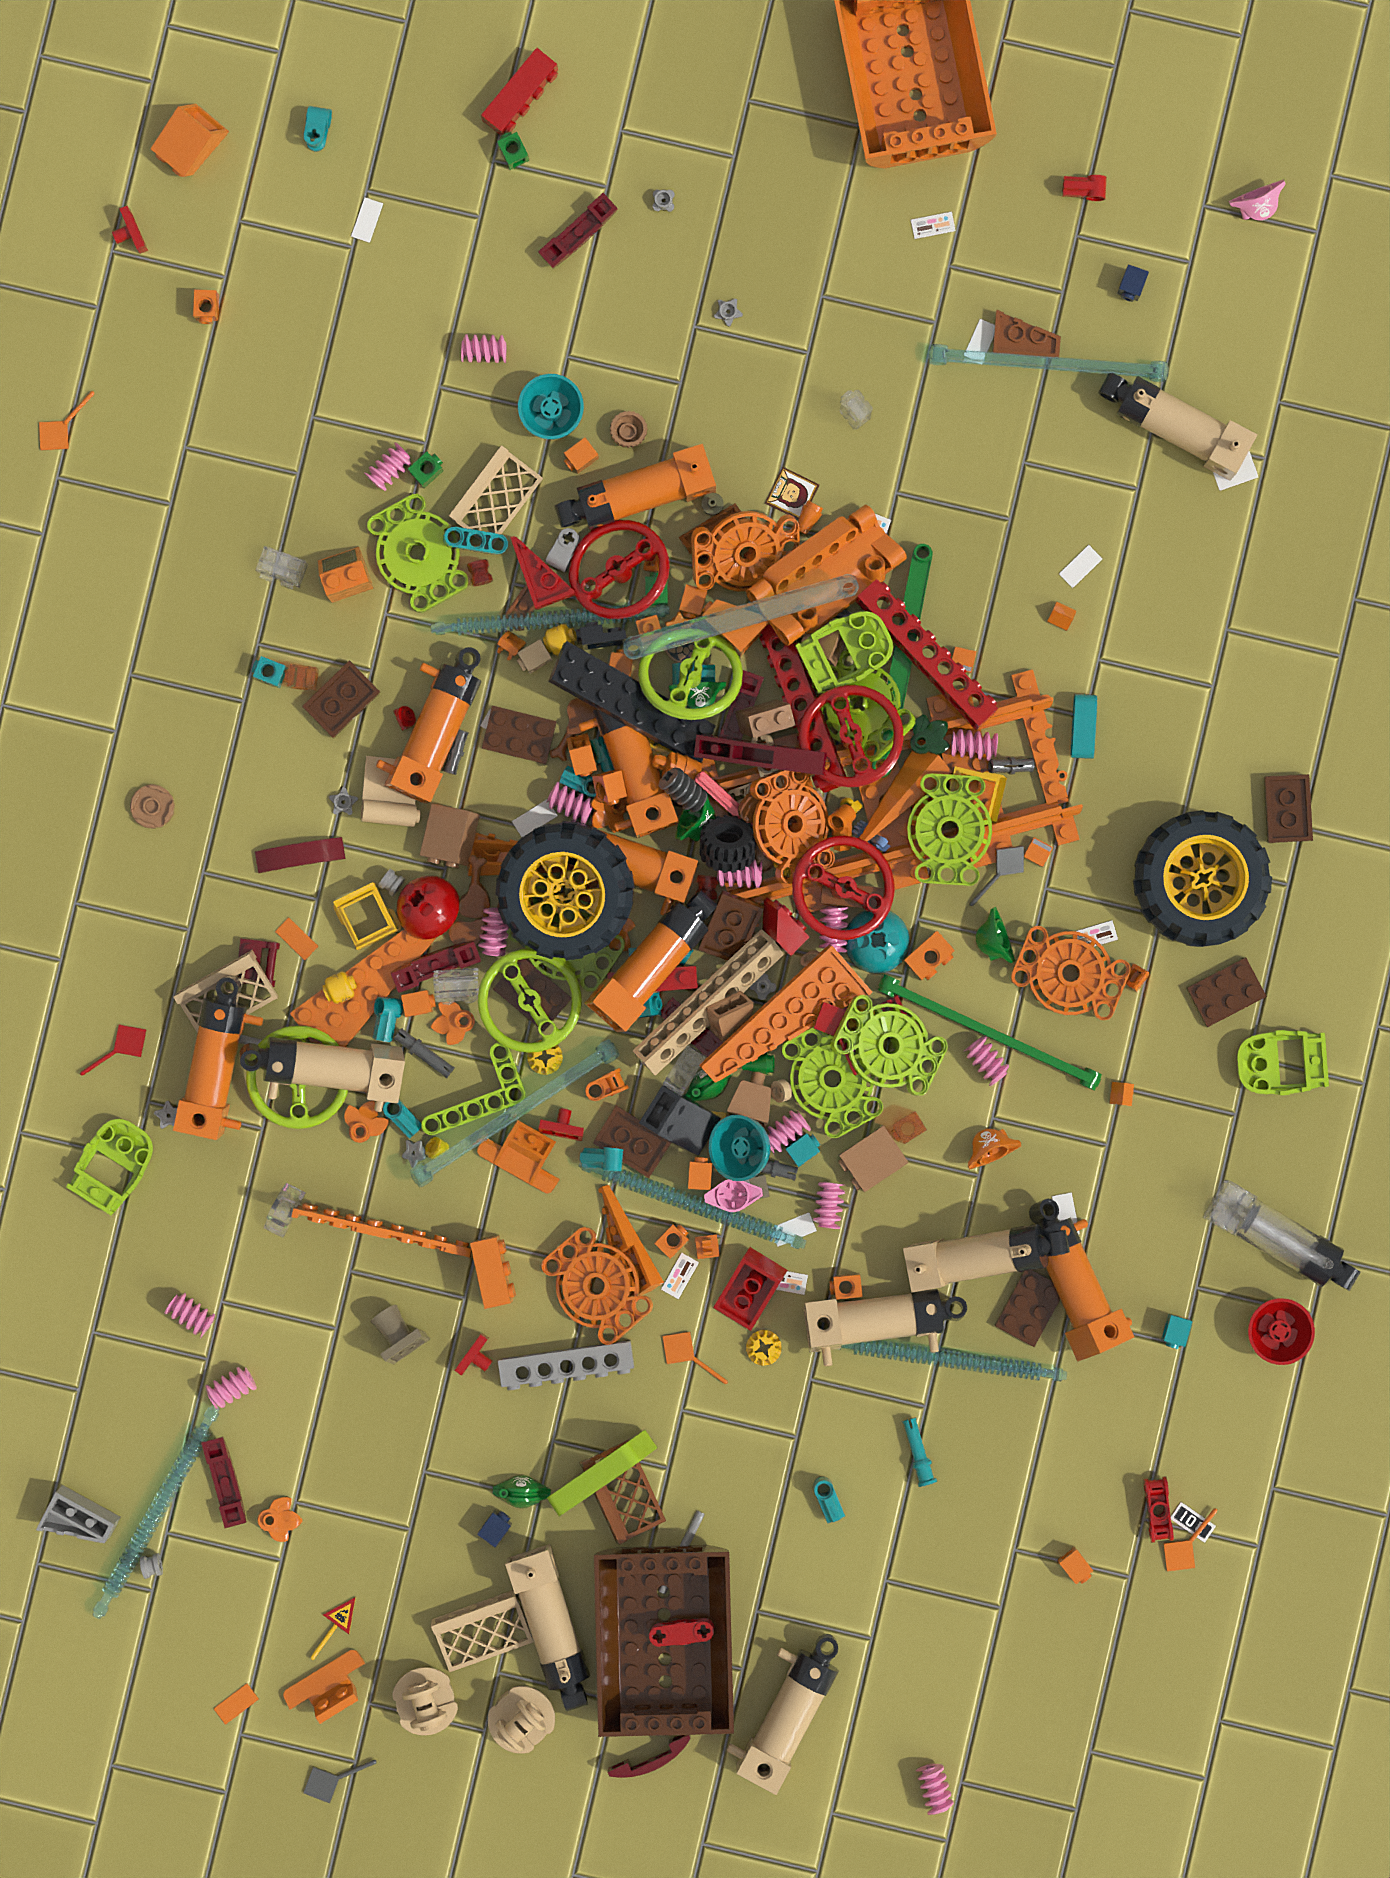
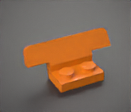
M517 1120L503 1146L483 1136L477 1149L478 1155L544 1193H551L560 1180L541 1169L556 1141Z
M356 1650L346 1652L286 1689L283 1696L289 1710L309 1699L314 1707L315 1718L321 1724L357 1702V1690L348 1674L365 1664L359 1652Z

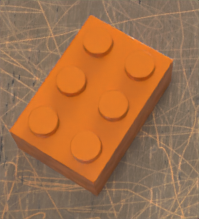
M498 1235L472 1241L470 1245L484 1309L510 1304L513 1301V1297L516 1296L514 1283H509L508 1276L511 1274L509 1261L505 1262L503 1254L507 1252L504 1239L500 1240Z

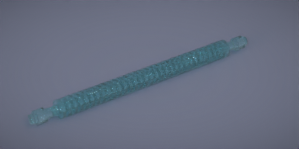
M656 604V607H648L639 614L628 618L629 622H632V617H634L636 622L638 617H640V620L644 619V616L657 615L658 618L665 617V615L670 614L669 606H665V604ZM578 608L577 613H574V609H571V614H569L568 609H565V614H563V610H560L558 615L557 610H554V615H552L551 611H548V615H546V611H542L543 616H540V612H537V616L534 615V612H531V617H529L528 612L525 613L526 617H523V613H520V618H518L517 613H515L514 618H512V614H508V619H506V614H503V619L500 618V615H497V619H495L494 615H491V620H489V616H485L486 620H483V616H480V621H478L477 617H474V621H472V617H468L469 622H466V617L463 618V622H461L460 618H457V623L444 624V621L435 622V624L431 625V633L445 635V632L458 631V636H460L462 631H464V635H467L468 630L470 635H473V630H475V634H479L480 629L481 634H484V629H487V633H490V629H492L493 633H496V628H498V632H502L501 628H504V632H507V627H509L511 632L513 627H515V631H519L518 626H521V631H523L524 626L527 627V630H530L531 625L532 630H536L535 625H538V629H541L543 624L544 629H547V624H549V628H552V624L558 626V623H566L570 627L569 622H572L573 627L575 622H578V626H581V621H583V624L593 620L597 624L598 620H600L601 624H604V620H606V624H610V621L589 611L586 612L585 608H582L583 613H580V608Z
M581 1161L578 1167L582 1168V1171L600 1174L603 1176V1181L608 1177L607 1182L610 1183L613 1179L614 1185L619 1181L618 1186L621 1187L622 1183H624L623 1188L625 1189L630 1185L629 1190L632 1191L633 1187H635L634 1192L636 1193L638 1189H641L639 1194L642 1195L646 1191L645 1196L647 1197L649 1193H652L650 1198H654V1195H657L656 1200L658 1201L660 1197H662L661 1202L668 1199L666 1204H670V1201H673L672 1206L678 1203L677 1208H681V1205H684L683 1210L689 1207L688 1212H691L693 1208L695 1209L694 1214L700 1211L699 1216H702L704 1212L705 1218L711 1215L710 1220H713L715 1216V1221L718 1222L720 1218L721 1224H724L726 1220V1225L729 1226L731 1222L732 1228L737 1224V1229L740 1230L742 1226L743 1232L748 1228L747 1233L750 1234L753 1230L754 1236L759 1232L758 1237L761 1238L762 1234H764L763 1239L765 1240L770 1236L769 1241L772 1242L773 1238H775L774 1243L776 1244L781 1240L791 1244V1247L796 1249H804L806 1240H803L802 1236L784 1233L781 1226L779 1230H777L778 1225H774L771 1228L772 1223L769 1222L768 1226H766L767 1221H763V1224H760L761 1219L758 1218V1221L755 1222L756 1217L750 1220L751 1215H747L744 1218L745 1213H742L740 1217V1211H737L736 1214H733L734 1212L729 1213L723 1209L706 1204L705 1199L702 1203L701 1197L697 1201L696 1195L691 1199V1194L688 1193L686 1197L685 1191L680 1195L681 1190L678 1189L675 1193L674 1187L669 1191L670 1186L667 1185L666 1189H664L663 1183L658 1187L659 1182L656 1181L655 1185H653L654 1180L652 1179L650 1183H647L648 1178L645 1177V1180L642 1181L643 1176L641 1175L639 1179H636L638 1174H634L631 1177L632 1172L630 1171L626 1175L627 1170H623V1173H620L619 1171L587 1167Z
M878 1340V1344H876V1341H872V1343L869 1341L841 1346V1348L854 1350L853 1354L856 1355L858 1350L859 1355H863V1351H865V1356H868L869 1352H871L870 1357H874L876 1353V1358H880V1354H882L883 1359H885L887 1354V1359L890 1360L893 1355V1360H897V1356H899V1361H902L903 1357H905V1362H908L910 1358L911 1363H914V1359H916L918 1364L920 1359H922V1364H925L927 1360V1365H931L933 1361V1366H937V1362H939V1367H942L944 1363L946 1368H948L950 1363V1368H954V1364H956V1369H959L961 1365V1370H965L967 1366V1371H971V1367H973L974 1372L977 1371L978 1367V1372L981 1373L984 1368V1373H988L990 1369V1374H994V1370H996V1375H999L1001 1371L1002 1376H1005L1007 1372L1009 1377L1013 1372V1377H1016L1018 1373V1378H1022L1024 1374V1379H1028L1030 1375V1380H1033L1035 1376L1037 1381H1039L1040 1377L1052 1378L1053 1381L1060 1382L1067 1378V1371H1063L1062 1368H1041V1363H1037L1036 1367L1035 1362H1032L1030 1366L1029 1361H1026L1024 1365V1361L1021 1360L1020 1364H1018L1019 1361L1015 1360L1013 1364V1359H1009L1007 1363V1358H1003V1362H1001V1357H998L996 1361V1357L992 1356L990 1360V1356L987 1355L984 1360V1355H980V1359H978L979 1354H975L973 1358V1353H969L967 1357L966 1352L961 1356L962 1352L959 1351L956 1356V1351H952L950 1355V1350H946V1354H944V1349H941L940 1353L939 1351L931 1353L930 1348L929 1352L927 1351V1347H924L923 1351H921L922 1346H918L916 1350V1345H912V1349H910V1344H907L906 1348H904L905 1344L901 1343L899 1347V1343L895 1342V1347H893V1342H890L889 1346H887V1341H884L882 1345V1340Z
M214 1405L211 1408L208 1407L200 1427L195 1426L193 1428L195 1431L191 1432L192 1436H189V1441L185 1442L186 1446H183V1451L179 1453L181 1456L176 1458L178 1461L174 1462L175 1466H172V1471L168 1472L169 1476H166V1481H163V1486H160V1491L156 1493L155 1501L151 1502L152 1506L148 1507L149 1511H146V1516H143V1521L139 1523L140 1526L137 1527V1531L134 1532V1536L131 1537V1541L128 1543L129 1546H126V1551H123V1556L119 1558L120 1561L117 1562V1566L114 1567V1571L111 1572V1576H109L108 1581L103 1586L102 1591L105 1594L93 1609V1616L95 1618L101 1619L102 1616H105L111 1599L113 1597L118 1598V1593H121V1588L125 1586L124 1583L127 1582V1578L133 1572V1568H135L136 1563H138L139 1558L142 1556L141 1553L144 1552V1548L147 1547V1543L150 1542V1538H152L153 1533H155L156 1528L165 1515L163 1512H167L168 1509L166 1507H170L171 1504L169 1502L174 1500L172 1497L176 1496L185 1480L183 1477H187L188 1474L186 1472L191 1470L189 1467L193 1466L192 1462H195V1457L199 1456L198 1452L202 1450L201 1442L207 1441L206 1437L211 1435L208 1429L212 1422L217 1420L220 1414L219 1407L217 1409Z

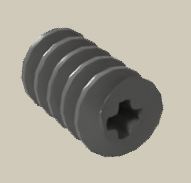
M671 768L659 781V787L664 789V792L670 795L673 800H676L679 805H682L684 810L690 809L691 812H696L707 800V792L680 768Z

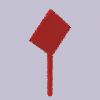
M823 1002L814 1029L834 1036L846 1010ZM840 1038L838 1041L844 1051L846 1046L843 1039ZM849 1053L845 1054L853 1075H857L849 1058Z
M119 1025L114 1050L81 1071L80 1075H85L116 1053L141 1057L147 1030Z

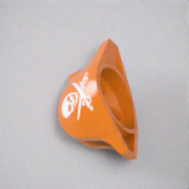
M984 1129L978 1132L973 1139V1155L968 1162V1169L989 1164L1021 1147V1142L1010 1139L1004 1129L999 1131Z

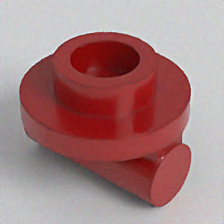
M401 706L393 710L402 731L409 729L415 724V714L408 706Z

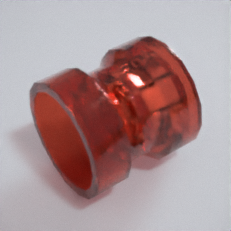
M488 559L477 560L467 564L468 572L472 575V587L493 582L492 574L488 571Z
M698 875L697 883L699 887L696 893L702 890L712 900H717V892L715 891L716 886L719 885L717 877Z

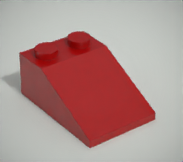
M749 1247L713 1308L751 1331L788 1270Z

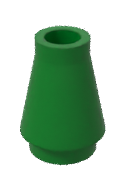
M764 1053L755 1061H750L743 1065L742 1070L760 1072L766 1075L774 1073V1055Z

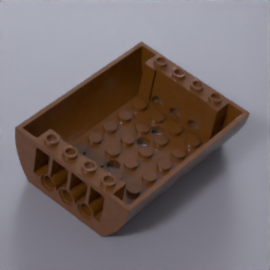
M711 1545L616 1547L595 1553L598 1737L734 1734L729 1550ZM664 1585L670 1589V1594L667 1597H660L657 1594V1589L660 1586ZM661 1608H667L670 1611L671 1615L668 1619L662 1620L658 1617L657 1613ZM708 1618L714 1624V1634L710 1640L705 1642L658 1647L653 1645L649 1639L650 1630L657 1623L680 1619ZM701 1625V1629L698 1631H702L705 1635L710 1628L707 1629L705 1625ZM657 1630L654 1636H658V1639L661 1640L665 1634H662L661 1630ZM662 1653L670 1654L672 1660L669 1664L664 1665L660 1663L659 1656ZM664 1675H668L672 1679V1684L668 1687H663L659 1683V1679Z

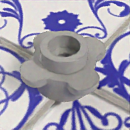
M655 190L653 192V197L655 198L653 209L657 212L660 210L671 212L674 209V192L672 190Z
M764 973L750 986V989L755 990L760 1000H764L770 992L776 990V984L771 983L768 975Z

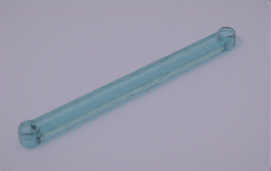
M933 344L929 349V363L932 365H946L947 362L1100 374L1114 373L1116 375L1149 377V380L1153 382H1166L1169 373L1168 363L1164 361L1138 364L948 349V346L942 344Z
M845 574L627 638L623 644L624 654L629 659L634 660L829 602L852 597L857 593L859 584L853 575ZM846 583H853L851 588H843ZM632 645H636L639 647L635 651H631L628 649Z
M611 1040L602 1042L596 1047L595 1053L427 1164L420 1163L412 1168L409 1173L418 1187L425 1186L434 1179V1174L603 1062L608 1064L614 1061L620 1055L615 1044Z

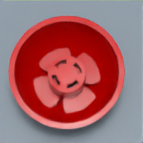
M421 876L410 881L402 889L397 900V917L403 929L412 937L422 940L433 939L445 933L453 925L459 912L460 902L457 890L449 881L438 876Z
M1277 1298L1263 1303L1254 1311L1248 1325V1337L1253 1350L1263 1360L1271 1364L1288 1365L1299 1361L1309 1352L1314 1342L1315 1327L1311 1315L1301 1304L1290 1299Z

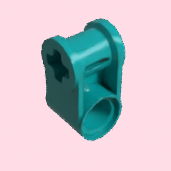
M314 106L308 107L304 140L308 148L314 152L322 150L326 145L328 129L332 119L331 109Z

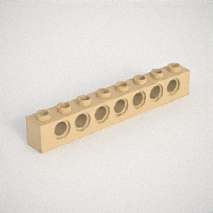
M761 929L632 1050L633 1053L656 1076L710 1025L706 1011L707 1006L739 991L744 993L784 953L776 942Z

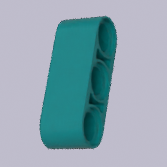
M451 527L443 535L444 543L448 547L499 555L505 552L508 547L506 537L497 533ZM455 531L459 534L458 543H451L448 540L449 532ZM472 535H477L481 538V545L479 547H474L470 544L469 539ZM498 538L502 541L503 548L500 551L492 548L491 543L493 539Z
M1074 694L1071 758H1094L1097 695Z

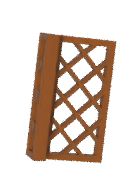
M629 1439L579 1462L583 1471L585 1472L595 1465L596 1460L607 1457L606 1455L617 1450L628 1442ZM640 1462L632 1467L639 1472L636 1483L625 1479L627 1471H625L622 1478H616L621 1480L616 1493L609 1491L606 1485L594 1493L611 1533L619 1545L666 1521ZM641 1479L644 1483V1486L640 1485ZM623 1482L635 1485L631 1498L619 1494ZM638 1487L647 1490L649 1495L646 1503L634 1500ZM610 1493L615 1495L614 1500L612 1499ZM618 1496L630 1500L626 1513L618 1511L615 1506ZM650 1499L654 1506L649 1505ZM633 1502L644 1505L640 1518L629 1515ZM647 1508L655 1509L659 1519L653 1522L643 1520ZM619 1514L625 1515L623 1521ZM627 1517L639 1521L637 1529L629 1534L625 1528ZM642 1522L647 1523V1525L641 1527Z

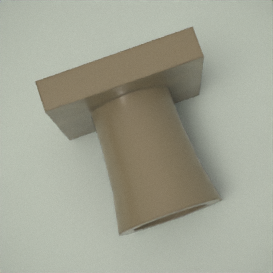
M397 1305L388 1307L371 1320V1323L380 1331L391 1346L381 1353L385 1362L395 1364L430 1340L425 1331L416 1329L410 1332Z

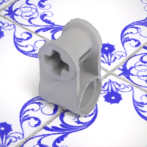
M570 528L562 530L548 553L545 563L566 572L570 559L573 556V551L580 541L578 533ZM572 533V537L575 540L567 545L564 536H569Z

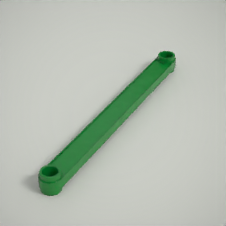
M919 544L913 550L903 601L907 612L910 615H916L919 620L921 619L933 551L927 544ZM924 550L929 556L920 558L917 556V553ZM900 618L899 625H902L903 620ZM915 633L907 634L910 641L915 642L917 640ZM895 645L889 675L897 684L900 692V709H903L912 662ZM887 730L883 734V740L885 741L893 737L892 730ZM875 746L874 755H875L876 752H877V747H876V746ZM891 749L879 760L872 762L873 769H876L878 763L885 761ZM890 770L886 775H884V776L881 777V778H884V777L888 776V775L890 774L891 770Z
M884 974L878 984L877 991L893 998L896 994L1076 1077L1080 1079L1079 1084L1095 1091L1096 1087L1099 1086L1102 1074L1087 1067L1085 1071L899 986L900 981Z

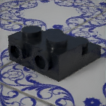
M588 622L584 624V627L576 629L578 645H582L584 650L625 645L628 643L626 631H621L620 627L607 629L608 633H604L602 624L598 625L597 622Z

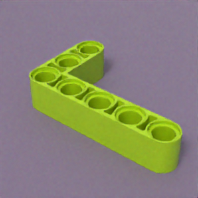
M495 1043L490 1049V1057L502 1089L425 1117L421 1124L423 1131L428 1135H435L523 1102L526 1097V1090L510 1048L500 1043ZM498 1046H503L506 1049V1056L502 1059H498L494 1054ZM505 1067H511L514 1071V1076L510 1080H506L502 1076V1070ZM513 1088L520 1089L522 1093L521 1098L517 1101L512 1100L510 1097V1091ZM493 1095L498 1096L501 1100L498 1108H492L489 1105V1099ZM472 1103H476L480 1107V1112L476 1116H472L468 1112V1107ZM450 1111H456L459 1115V1120L455 1124L450 1123L447 1119ZM431 1118L438 1122V1128L435 1131L428 1130L426 1125L427 1121Z
M643 1430L607 1457L547 1497V1500L557 1515L561 1516L633 1467L658 1447L647 1431Z

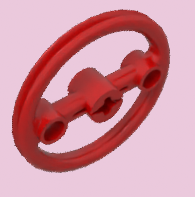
M615 520V522L592 529L577 544L569 563V583L576 592L575 598L589 612L607 619L628 618L646 610L661 595L669 576V556L663 541L648 526L632 520ZM621 530L637 532L646 537V539L638 541L635 550L624 558L620 555L610 557L606 562V570L595 578L587 577L580 584L579 568L582 557L590 545L598 538ZM650 547L647 553H642L645 548ZM658 555L659 571L656 582L640 601L623 608H606L592 601V599L599 598L602 594V589L613 581L617 583L627 582L632 576V568L642 561L650 562ZM595 585L592 591H588L590 586Z
M860 685L835 687L818 696L809 705L801 720L799 729L800 748L811 750L809 730L812 720L825 704L830 703L841 726L839 732L841 743L845 748L849 749L853 760L852 765L855 775L853 777L839 776L825 769L824 775L817 776L836 786L860 787L873 783L886 775L898 760L904 740L902 721L891 701L878 691ZM850 695L862 696L878 703L888 714L892 722L894 739L891 751L885 761L876 769L871 767L869 759L864 754L861 745L863 741L861 728L853 722L848 700ZM842 701L846 703V706L843 709H837L835 704ZM845 720H847L850 732H852V734L854 735V742L857 748V752L855 751L852 739L848 737V728ZM859 763H866L868 765L864 771L857 770L856 766Z
M852 836L826 838L810 847L798 862L792 881L794 903L804 922L817 933L837 940L859 938L876 929L888 915L895 893L892 870L883 854L867 841ZM835 846H850L862 850L875 861L881 871L884 881V896L881 897L876 893L869 894L858 888L855 880L849 876L838 878L825 871L822 865L814 863L813 859L822 851ZM811 867H815L818 870L819 874L816 879L810 875ZM803 879L809 882H818L830 888L831 894L836 899L849 898L861 904L866 911L872 912L874 917L866 924L851 930H838L825 926L811 914L805 903ZM845 883L847 891L842 892L840 885ZM870 897H874L877 901L875 909L869 906Z

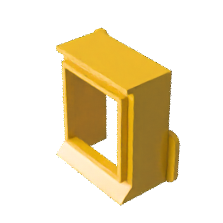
M955 766L952 775L977 776L983 780L995 783L989 815L992 823H996L1007 778L996 773H989L987 771L981 773ZM951 779L949 791L954 792L958 789L959 783L956 779ZM980 812L983 820H987L985 813Z
M374 882L333 902L336 915L340 923L346 926L357 950H361L401 930V924L394 910L387 908ZM373 894L388 926L359 940L344 908Z

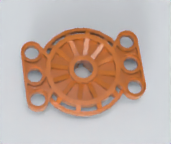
M742 511L723 519L714 527L712 532L705 527L696 528L691 536L694 583L700 590L704 591L711 589L715 582L729 590L737 592L746 591L763 579V575L769 567L800 546L799 523L792 515H783L776 523L772 518L763 513ZM745 516H750V518L747 519H737ZM757 517L763 518L767 520V522L764 523L760 520H757ZM733 521L732 523L728 524L725 528L721 529L727 523ZM792 521L794 523L792 529L788 531L783 530L784 523ZM700 534H708V539L704 543L697 542V537ZM787 542H794L792 550L784 551L783 547ZM750 546L748 552L744 554L745 559H743L739 554L744 547ZM700 555H709L706 563H698ZM707 574L710 576L707 583H699V578L702 575Z
M778 770L754 780L750 785L752 797L759 799L753 815L754 838L762 853L772 862L779 864L775 875L780 883L791 884L796 866L801 857L810 847L826 839L828 835V811L817 791L806 785L809 773H802L801 779L796 780L793 771ZM779 775L784 779V784L781 788H778L776 785V778ZM760 783H763L765 786V793L762 796L757 792V787ZM760 811H762V812H761V816H760V825H758V824H759ZM789 818L796 819L797 822H792V826L789 830L787 824ZM759 830H760V832H761V837H762V839H763V841H764L763 843H762V840H761V838H760ZM767 847H768V849H769L770 851H772V852L775 854L774 856H772V855L767 851V849H766ZM830 849L822 851L827 854L825 864H822L819 860L821 853L813 859V862L822 865L824 870L831 867L835 860L834 853ZM786 867L791 871V875L787 880L783 877V870ZM811 867L810 875L818 873L815 867Z
M1034 926L1026 935L1010 978L1017 987H1024L1030 984L1036 999L1044 1007L1055 1013L1078 1015L1093 1009V1014L1097 1019L1108 1020L1114 1014L1131 968L1129 963L1123 959L1115 960L1111 963L1104 947L1087 934L1076 931H1064L1048 937L1045 928ZM1036 929L1041 930L1044 934L1041 942H1035L1031 938L1032 932ZM1072 935V939L1059 940L1058 936ZM1077 936L1085 937L1086 939L1090 940V944L1086 943L1085 941L1078 940ZM1053 939L1054 943L1050 945L1049 941ZM1094 945H1096L1102 951L1104 957L1100 956L1099 952L1094 948ZM1026 950H1032L1035 953L1036 957L1032 963H1027L1023 959V954ZM1104 961H1107L1108 966H1104ZM1117 963H1123L1126 966V972L1122 976L1114 972V966ZM1067 965H1074L1077 970L1078 978L1073 982L1065 980L1062 975V971ZM1020 970L1027 974V980L1022 984L1015 980V974ZM1036 979L1038 985L1034 986L1033 981ZM1110 983L1118 987V993L1115 996H1109L1106 993V986ZM1036 990H1041L1042 994L1047 998L1046 1002L1040 998ZM1091 1001L1092 1005L1087 1007V1003ZM1051 1003H1054V1004H1056V1005H1058V1006H1062V1007H1064V1008H1063V1011H1061V1010H1057V1009H1055V1008H1053V1007H1051V1006H1049V1005H1050ZM1101 1004H1106L1110 1009L1106 1017H1101L1097 1012ZM1082 1006L1083 1008L1080 1011L1068 1012L1069 1007Z
M583 1227L578 1229L542 1261L541 1266L546 1275H557L556 1294L565 1313L573 1321L583 1326L599 1328L598 1338L600 1342L609 1345L617 1342L652 1311L653 1302L648 1296H638L640 1290L639 1276L631 1259L623 1251L612 1245L595 1244V1231L592 1228ZM583 1231H588L591 1234V1240L587 1244L580 1240V1234ZM567 1245H571L575 1250L571 1258H567L563 1254V1250ZM603 1247L611 1249L617 1253L615 1255H612L611 1253L603 1252ZM621 1256L628 1262L630 1268H627L619 1259ZM551 1259L558 1263V1269L553 1273L547 1269V1263ZM630 1272H633L635 1278V1286H632ZM595 1277L601 1278L605 1285L603 1292L600 1294L591 1291L593 1289V1278ZM560 1285H562L563 1295L565 1299L562 1298ZM631 1291H635L634 1297H630ZM640 1299H644L648 1303V1308L645 1312H640L636 1308V1304ZM566 1303L568 1304L570 1309L575 1312L574 1315L568 1310L567 1306L565 1305ZM622 1314H628L631 1317V1323L627 1327L620 1323V1316ZM579 1317L591 1320L592 1324L580 1320ZM606 1328H611L614 1331V1338L611 1341H607L603 1337V1331Z

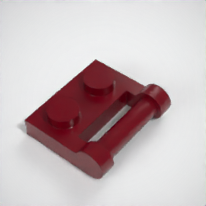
M240 938L238 957L253 950L260 966L263 948H268L265 975L271 985L275 987L274 972L277 950L280 949V943ZM255 968L247 969L244 978L257 981L258 973Z

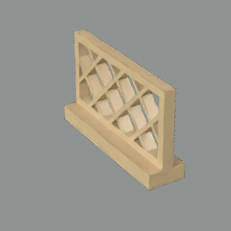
M501 445L448 515V518L462 528L472 530L478 528L481 531L482 527L494 526V533L502 534L542 481L543 477ZM508 458L516 463L517 473L505 474L504 463ZM520 467L524 469L525 472H520ZM501 469L502 475H496ZM530 474L537 480L531 487L522 488L521 475ZM518 475L519 488L507 490L505 477ZM502 477L504 490L492 492L490 482L493 478ZM488 486L489 492L483 493ZM523 490H528V492L524 496ZM520 491L521 501L519 504L509 505L507 492ZM505 493L506 506L494 507L492 494ZM489 495L491 508L478 509V498ZM475 504V509H476V510H471V511H469V510L472 508V506ZM516 507L510 514V508ZM507 508V520L496 523L494 510ZM491 511L493 523L481 525L479 512ZM476 513L478 525L469 527L462 522L466 514ZM497 525H502L497 532ZM473 535L481 542V538L479 536ZM498 538L492 540L491 546L495 544Z
M253 950L183 988L174 995L173 998L176 1003L181 1005L197 1033L200 1013L192 1012L187 1003L195 1000L203 1004V999L207 997L208 991L216 990L217 982L228 975L237 977L241 982V988L243 982L255 985L253 996L243 993L237 995L236 1002H238L239 997L251 1000L250 1008L247 1009L246 1014L254 1012L279 997L257 962V957ZM255 968L258 973L257 981L244 978L247 969ZM225 982L224 990L228 993H232L233 991L225 989L227 983ZM258 986L267 988L271 996L266 999L257 998Z
M514 1590L431 1619L432 1631L437 1638L449 1672L533 1643L518 1595L514 1593ZM516 1607L518 1617L515 1622L504 1618L507 1610ZM490 1616L498 1619L494 1630L483 1625L485 1619ZM501 1621L513 1626L508 1636L497 1631ZM471 1624L478 1627L473 1637L462 1633L465 1625ZM515 1628L525 1631L527 1638L520 1641L511 1637ZM480 1629L492 1633L488 1643L476 1639ZM446 1632L456 1634L453 1644L444 1642L441 1634ZM495 1635L506 1640L503 1647L496 1648L490 1645ZM459 1636L471 1641L466 1651L455 1646ZM473 1643L485 1647L481 1655L476 1656L469 1653ZM453 1650L464 1655L461 1662L452 1665L450 1655Z

